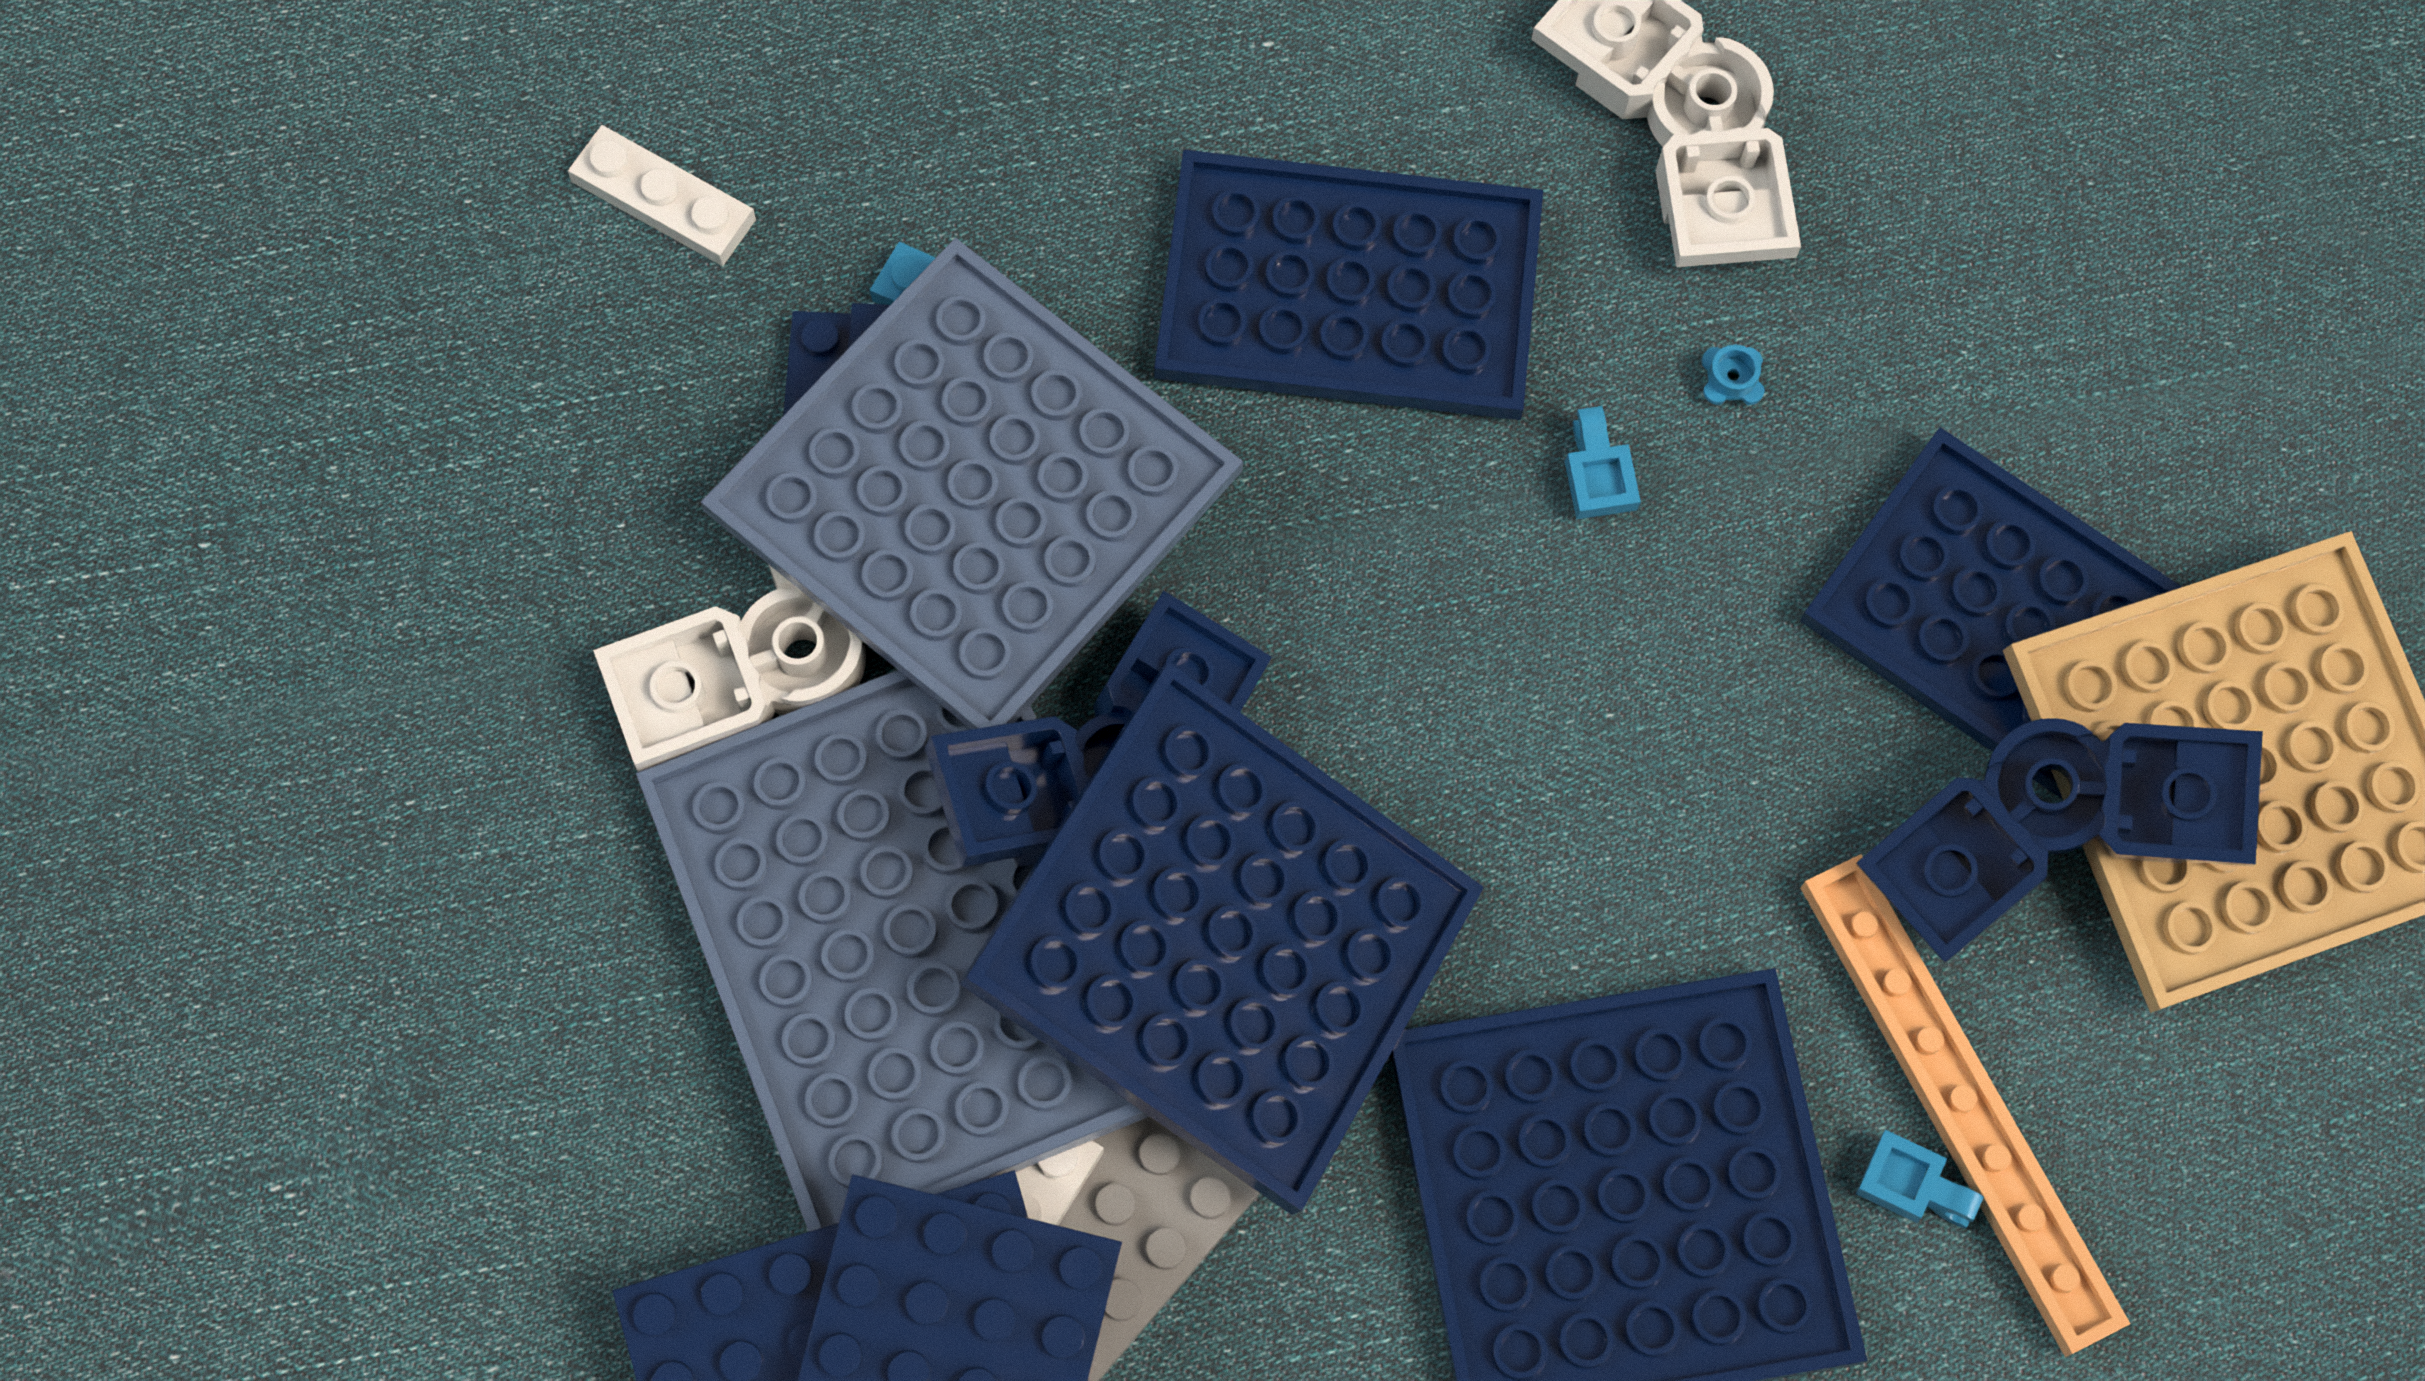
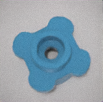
M1728 345L1722 349L1718 347L1708 349L1701 360L1702 366L1707 370L1708 383L1703 389L1704 397L1715 405H1721L1726 400H1742L1747 405L1757 404L1765 392L1764 386L1759 382L1763 362L1761 354L1754 348L1742 345ZM1735 372L1738 374V379L1731 380L1727 374Z

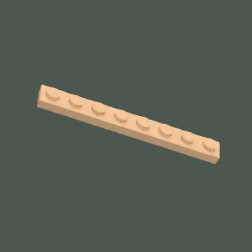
M1860 854L1806 880L1800 889L1971 1190L1984 1196L1980 1205L1984 1215L2065 1357H2068L2130 1325V1322L1889 901L1857 866L1856 863L1863 857Z

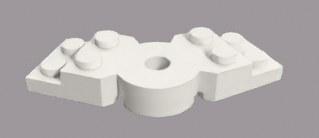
M1558 0L1534 27L1531 40L1578 73L1576 86L1620 118L1647 117L1654 137L1663 147L1655 171L1664 224H1670L1676 267L1797 258L1801 243L1782 137L1769 128H1764L1773 103L1774 90L1770 73L1763 61L1748 47L1731 39L1716 37L1715 43L1703 42L1702 33L1704 29L1701 14L1681 0ZM1700 97L1712 98L1720 105H1709L1703 102Z
M769 565L776 590L756 601L746 612L742 620H740L738 615L715 606L593 651L637 771L640 772L770 721L775 713L785 715L858 686L866 666L865 643ZM798 640H809L816 644L814 651L804 658L795 659L784 654L788 646Z

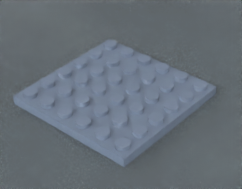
M955 238L701 501V505L707 515L967 727L977 729L1015 723L1240 475L1243 470V461Z

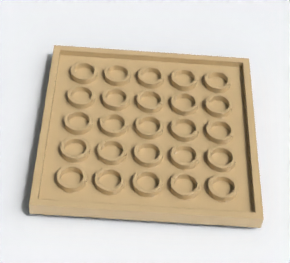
M2352 531L2013 643L2003 650L2031 721L2046 718L2073 721L2086 727L2102 742L2124 723L2263 731L2256 864L2254 866L2183 862L2180 864L2113 859L2096 839L2082 846L2150 1013L2425 915V700ZM2051 770L2062 798L2065 800L2070 795L2069 781L2062 773Z

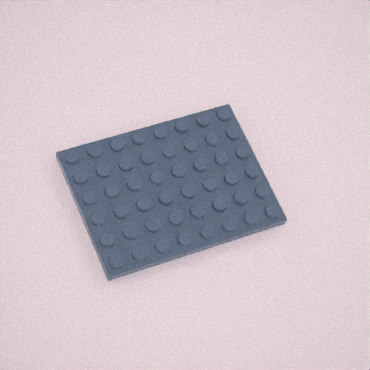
M899 670L636 773L808 1231L839 1223L852 1174L936 1194L1013 1170L1015 1172L1020 1171L1040 1161L1149 1117L959 984L1035 864L1017 867L1015 859L1011 858L961 867L925 746L933 735L971 729ZM1031 706L1027 708L1016 722L1036 719Z

